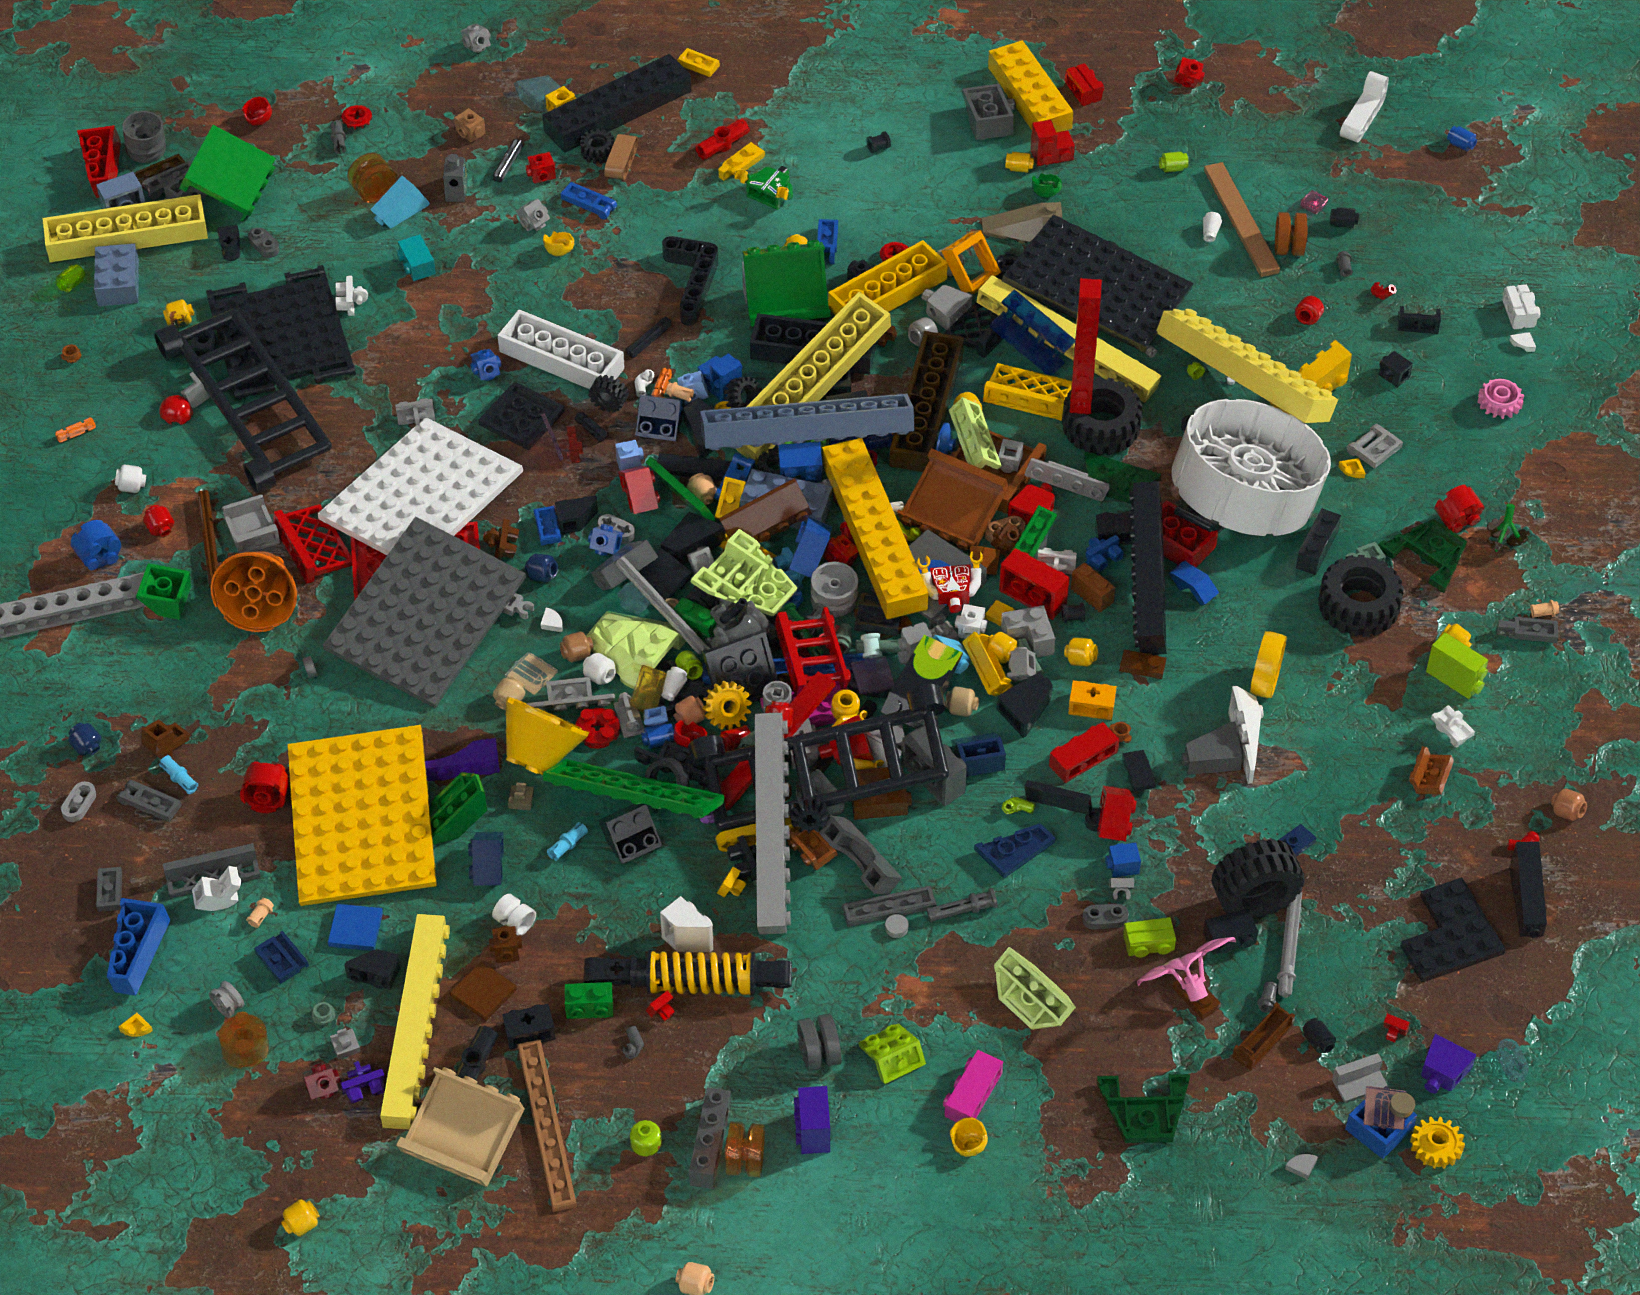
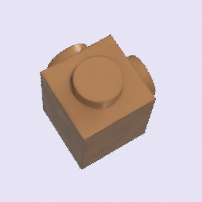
M468 108L454 117L456 132L472 143L485 134L484 119Z

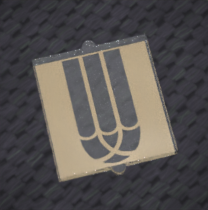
M528 651L519 661H515V665L505 674V677L509 678L511 676L518 679L524 684V689L535 695L546 685L547 681H550L558 673V670Z

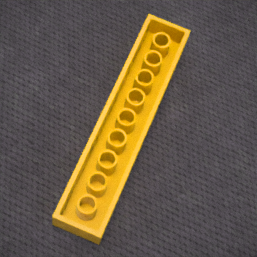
M858 438L822 447V465L886 619L928 610L929 593L863 439Z

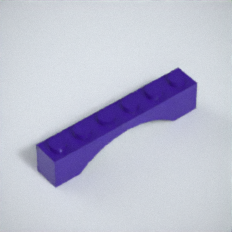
M496 738L476 740L455 754L441 759L425 761L427 781H444L456 778L461 772L478 775L500 773Z

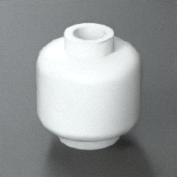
M122 465L120 469L116 470L115 485L118 486L119 491L138 493L140 487H145L146 475L142 474L141 467Z
M600 653L592 654L583 662L584 676L590 677V680L598 685L611 682L616 674L614 662Z

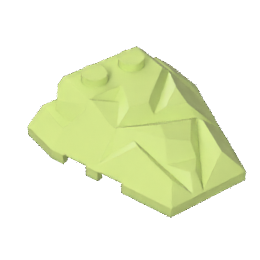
M740 529L727 541L725 550L708 569L703 566L690 581L707 594L733 603H737L740 598H745L747 602L753 601L758 610L770 616H774L797 591L796 585L783 570L776 569L772 564L773 559L770 555L765 556L759 549L761 545L758 541Z
M606 611L586 635V637L591 638L593 643L591 651L611 659L615 664L616 673L620 676V681L642 694L655 680L654 668L672 647L679 650L686 642L669 622Z

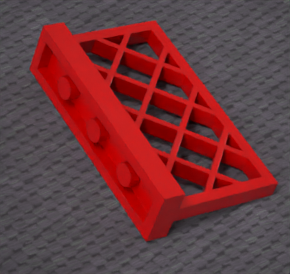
M321 504L285 514L282 510L274 511L273 524L278 529L279 538L306 584L314 582L315 576L352 566V556L336 529L319 519L308 517L310 514L319 513L323 509ZM298 519L301 520V522L299 525L291 523L289 520ZM307 522L315 526L313 529L303 527V525ZM320 526L328 529L329 531L327 534H325L317 530ZM299 532L309 534L308 539L299 537ZM314 536L324 539L321 544L311 540ZM327 541L336 543V548L327 546ZM310 546L318 550L315 554L307 551V547ZM323 550L332 553V555L328 558L321 556L320 553ZM338 555L345 557L346 560L337 561L334 558ZM321 561L327 564L317 568L315 562Z

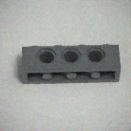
M708 1087L706 1089L689 1169L690 1186L714 1189L731 1109V1091Z

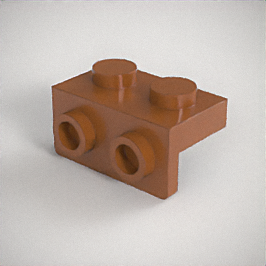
M1422 746L1419 755L1416 757L1415 767L1409 777L1416 794L1442 795L1454 762L1452 755H1431L1428 748Z
M789 828L790 838L786 840L793 851L798 850L801 853L800 858L807 866L811 865L816 871L838 855L837 851L828 844L819 832L811 830L809 835L807 830L800 833L798 829L792 832Z

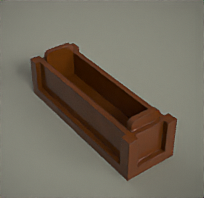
M1276 1002L1273 1010L1239 1046L1236 1045L1234 1047L1232 1058L1252 1071L1294 1025L1295 1015L1293 1013L1289 1014Z

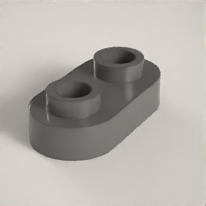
M254 228L249 231L248 239L250 245L263 257L272 258L279 254L278 241L264 228Z
M1122 904L1091 905L1084 909L1082 922L1087 928L1093 930L1120 928L1124 926V923L1128 922L1129 912Z

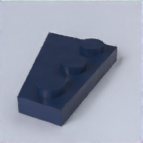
M1040 823L1015 831V834L1004 838L1002 836L993 838L992 842L974 844V850L1003 878H1006L1053 845L1055 837Z

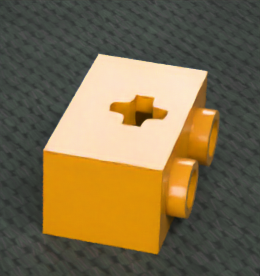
M1073 680L1068 714L1112 720L1117 686Z

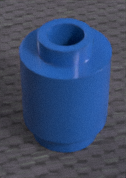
M1453 126L1447 136L1450 144L1466 152L1474 149L1477 144L1476 134L1460 126Z
M663 723L645 727L644 732L641 733L643 745H648V748L652 749L663 746L665 740L674 741L672 724Z

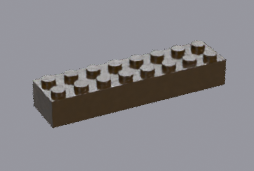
M924 331L906 392L914 409V431H909L907 434H894L890 447V467L924 472L929 462L928 454L931 448L936 450L938 436L945 422L963 357L964 337Z

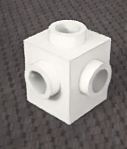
M964 604L961 616L957 615L955 621V628H958L959 637L966 639L973 632H977L979 635L985 633L987 627L985 608Z

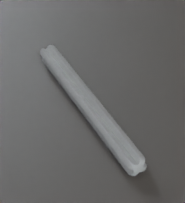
M625 557L619 558L615 563L616 566L674 629L680 633L687 643L698 654H702V651L706 650V644Z

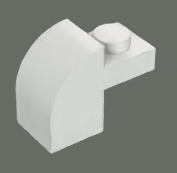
M228 866L219 879L201 877L192 889L195 909L215 911L229 908L237 903V891L241 885L237 867Z

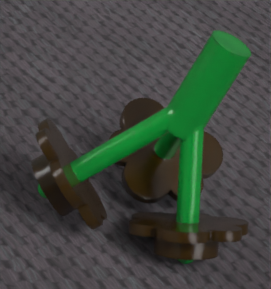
M1513 504L1506 505L1504 520L1494 518L1487 524V529L1491 532V536L1498 538L1497 542L1486 540V542L1492 544L1491 548L1495 552H1503L1504 549L1510 550L1508 546L1501 544L1507 538V535L1510 534L1508 526H1510L1513 532L1506 541L1508 545H1522L1530 535V532L1525 529L1517 531L1512 520L1515 509Z

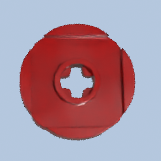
M584 709L576 721V726L581 727V730L589 732L588 737L583 740L587 747L595 749L605 748L610 745V742L614 739L616 741L619 737L620 722L615 711L612 709ZM594 726H602L600 731H595Z

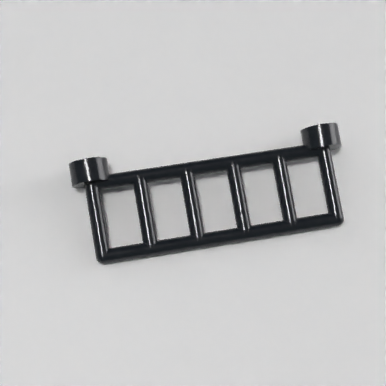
M230 309L179 332L173 324L153 331L155 342L163 358L169 361L180 355L184 357L253 458V460L243 464V469L250 486L256 494H260L277 485L274 475L331 450V441L237 309ZM231 322L243 337L199 357L188 343L193 337L196 338L207 333V331L215 330ZM248 348L252 350L260 364L217 383L205 368ZM269 374L279 390L234 409L223 394ZM287 400L297 417L252 436L242 422V419ZM306 427L316 442L311 446L272 463L260 448L264 444Z
M926 684L911 689L906 694L909 706L907 710L784 738V741H788V751L792 750L802 799L806 800L808 795L811 796V800L818 797L820 803L824 802L826 807L947 779L949 768L936 717L946 709L941 687L935 684ZM923 720L934 768L903 775L893 726ZM880 730L890 778L859 785L849 737ZM715 735L699 737L689 743L688 749L692 767L704 770L709 792L723 795L718 767L748 761L756 797L755 745L726 752L723 738ZM836 740L846 789L815 796L805 747ZM798 800L785 803L789 804V812L792 810V804L798 803ZM724 802V804L713 811L715 826L719 831L756 824V810L727 816Z

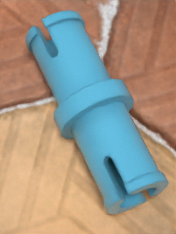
M169 755L161 759L159 766L170 775V779L174 783H178L187 794H192L197 790L198 783L187 774V770L183 766L180 767Z
M578 822L570 831L563 833L551 848L547 849V854L552 860L557 861L567 850H572L576 846V842L588 833V829L583 823Z

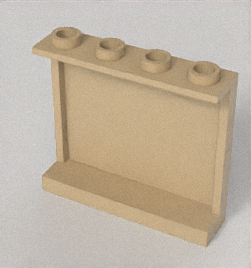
M434 1067L433 1071L436 1076L406 1137H400L396 1146L405 1154L487 1187L520 1120L524 1107L519 1102L520 1098L510 1093H507L506 1096L502 1095L493 1086L486 1085L482 1087L473 1078L468 1076L460 1078L455 1076L456 1073L451 1069L443 1067L441 1070Z

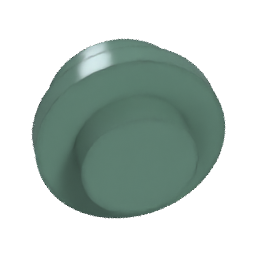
M320 1002L312 1010V1019L318 1025H327L334 1020L335 1010L329 1003Z

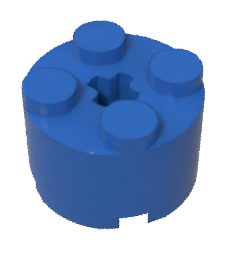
M92 520L83 524L80 527L82 530L78 534L76 532L73 534L71 547L89 570L92 571L107 564L112 565L117 562L121 541L107 523H103L102 520Z

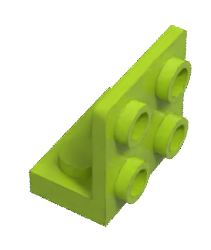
M900 1024L890 1025L885 1030L869 1035L865 1040L858 1043L859 1047L875 1060L880 1080L884 1084L926 1064L920 1041Z

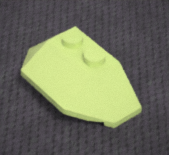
M1008 947L994 964L999 1000L1032 1030L1061 1026L1076 1008L1068 995L1035 965L1012 948Z

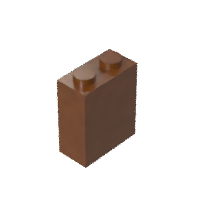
M888 767L856 770L859 785L890 778ZM906 789L851 801L854 820L908 815V806H912L911 792H907Z

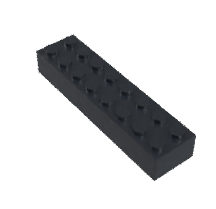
M668 54L542 114L544 132L566 153L580 146L581 136H584L585 132L590 133L592 129L594 132L596 129L602 132L604 129L607 133L692 92L691 74L672 55Z
M1159 481L1133 483V491H1129L1131 504L1130 521L1132 523V529H1130L1132 542L1131 559L1133 561V567H1131L1133 580L1132 598L1134 599L1132 610L1135 624L1133 625V636L1135 638V647L1139 648L1141 653L1151 655L1167 654L1163 517Z

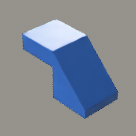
M1182 561L1169 572L1179 590L1189 588L1200 606L1208 603L1219 593L1207 574L1186 561Z

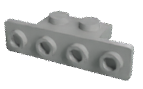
M1034 458L1030 459L1024 474L1027 477L1098 501L1104 500L1110 486L1105 482L1088 477L1087 473L1052 461L1046 463Z
M590 677L547 681L548 701L527 703V705L543 711L553 708L554 711H565L567 707L576 706V709L588 708L589 704L597 703L598 706H609L611 702L615 701V695L613 693L592 696Z

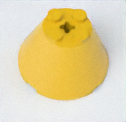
M507 696L506 760L524 766L525 769L543 775L544 771L555 766L587 738L589 732L581 730V727Z

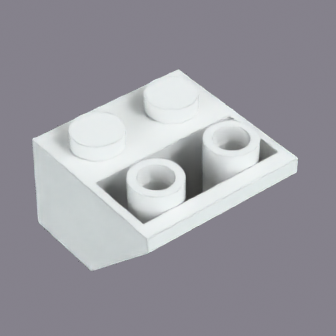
M680 896L660 912L662 938L677 952L710 953L713 951V924L707 916H702L697 911L692 902H687Z

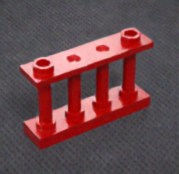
M823 607L819 619L794 622L788 620L786 612L777 613L774 626L795 697L813 678V676L804 674L803 667L833 663L836 673L824 675L835 680V682L838 681L841 690H846L848 683L851 682V673L849 669H846L834 629V617L830 615L828 607ZM822 627L825 635L824 637L797 640V638L793 637L792 632L793 630ZM828 645L830 655L802 658L798 654V648Z

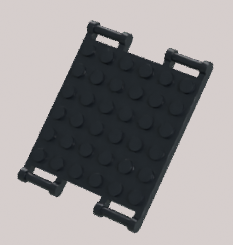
M323 265L297 273H284L287 285L248 293L245 282L239 283L237 286L212 291V289L206 290L212 317L230 309H237L287 380L313 374L315 382L320 383L324 379L346 374L350 376L356 374ZM319 276V278L293 283V281ZM238 293H241V294H242V295H237V296L228 297V298L219 299V300H215V301H214V299H216V298L225 297V296H229V295H234V294H238ZM232 322L216 329L221 347L243 338ZM250 348L224 359L229 377L260 364ZM269 374L232 389L235 401H240L248 396L276 391L274 382Z

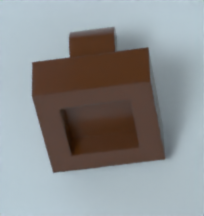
M891 325L877 340V345L885 347L888 340L895 342L897 337L895 326Z

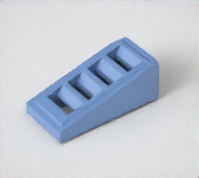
M666 707L646 709L644 711L645 726L668 723Z

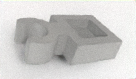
M515 593L502 612L510 616L517 612L521 618L528 619V612L524 610L534 611V604L530 601L523 602V596Z

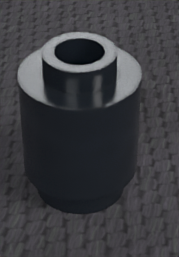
M1336 207V209H1331V225L1344 228H1354V224L1358 225L1359 213H1356L1355 208Z
M1313 1018L1304 1024L1302 1028L1304 1037L1317 1053H1328L1335 1047L1336 1037L1323 1021Z

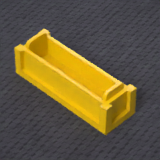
M973 632L962 643L987 693L997 697L1013 687L1010 684L1011 679L1007 678L994 651L987 649L989 636Z

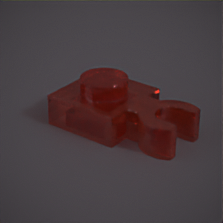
M575 425L566 426L571 463H580L579 454H583L582 442H577Z

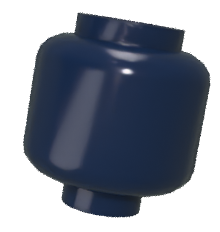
M536 553L527 560L525 571L530 580L550 582L558 573V564L553 556Z
M78 723L70 729L68 742L79 755L89 754L91 756L99 751L102 737L90 723Z

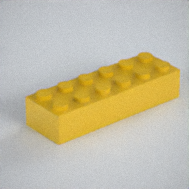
M1023 40L989 50V70L1010 99H1015L1016 109L1031 130L1033 122L1050 119L1056 132L1072 129L1073 110Z
M922 240L828 292V306L830 311L836 316L858 292H861L884 310L890 312L922 294L926 289H931L947 280L948 262Z

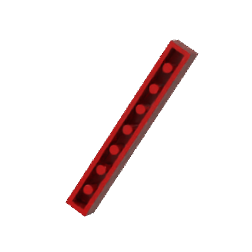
M1080 278L1070 413H1091L1102 280Z

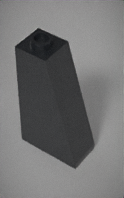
M1516 842L1509 871L1520 937L1536 938L1544 935L1547 925L1540 843Z

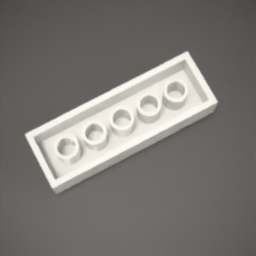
M518 310L498 334L499 352L588 389L591 388L598 376L602 375L603 377L607 375L608 378L614 376V380H616L624 370V355L622 351L522 310Z

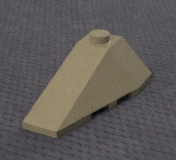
M1061 202L1038 203L982 218L983 235L1005 240L1008 238L1018 239L1019 243L1024 244L1026 241L1031 242L1053 214L1062 218Z

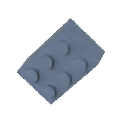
M135 243L95 247L94 291L98 306L138 303L139 259Z

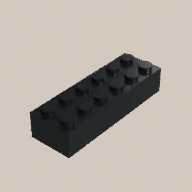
M757 313L750 339V359L789 364L828 322ZM877 341L850 368V372L870 375Z

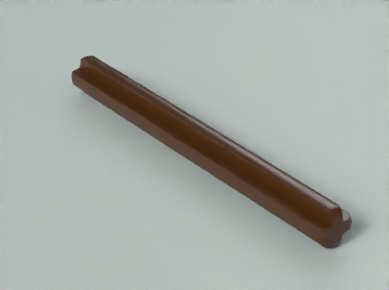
M200 490L197 494L209 588H211L212 577L218 568V558L209 491Z

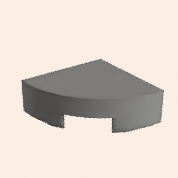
M1311 1154L1295 1156L1288 1161L1285 1170L1308 1179L1318 1156Z

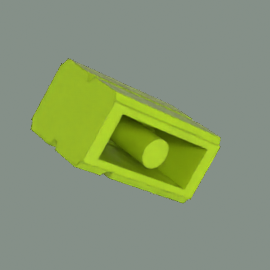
M1171 917L1124 923L1123 936L1128 956L1141 958L1150 953L1164 955L1175 950L1176 937Z

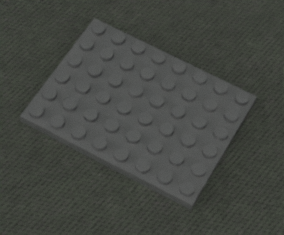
M415 516L323 644V649L436 708L526 578V573Z

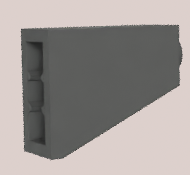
M647 540L626 544L592 571L591 574L594 577L595 584L602 590L614 588L627 579L615 564L621 557H625L637 571L658 558Z
M1230 722L1186 743L1185 753L1181 754L1182 765L1187 768L1188 775L1241 770L1243 756L1236 723Z

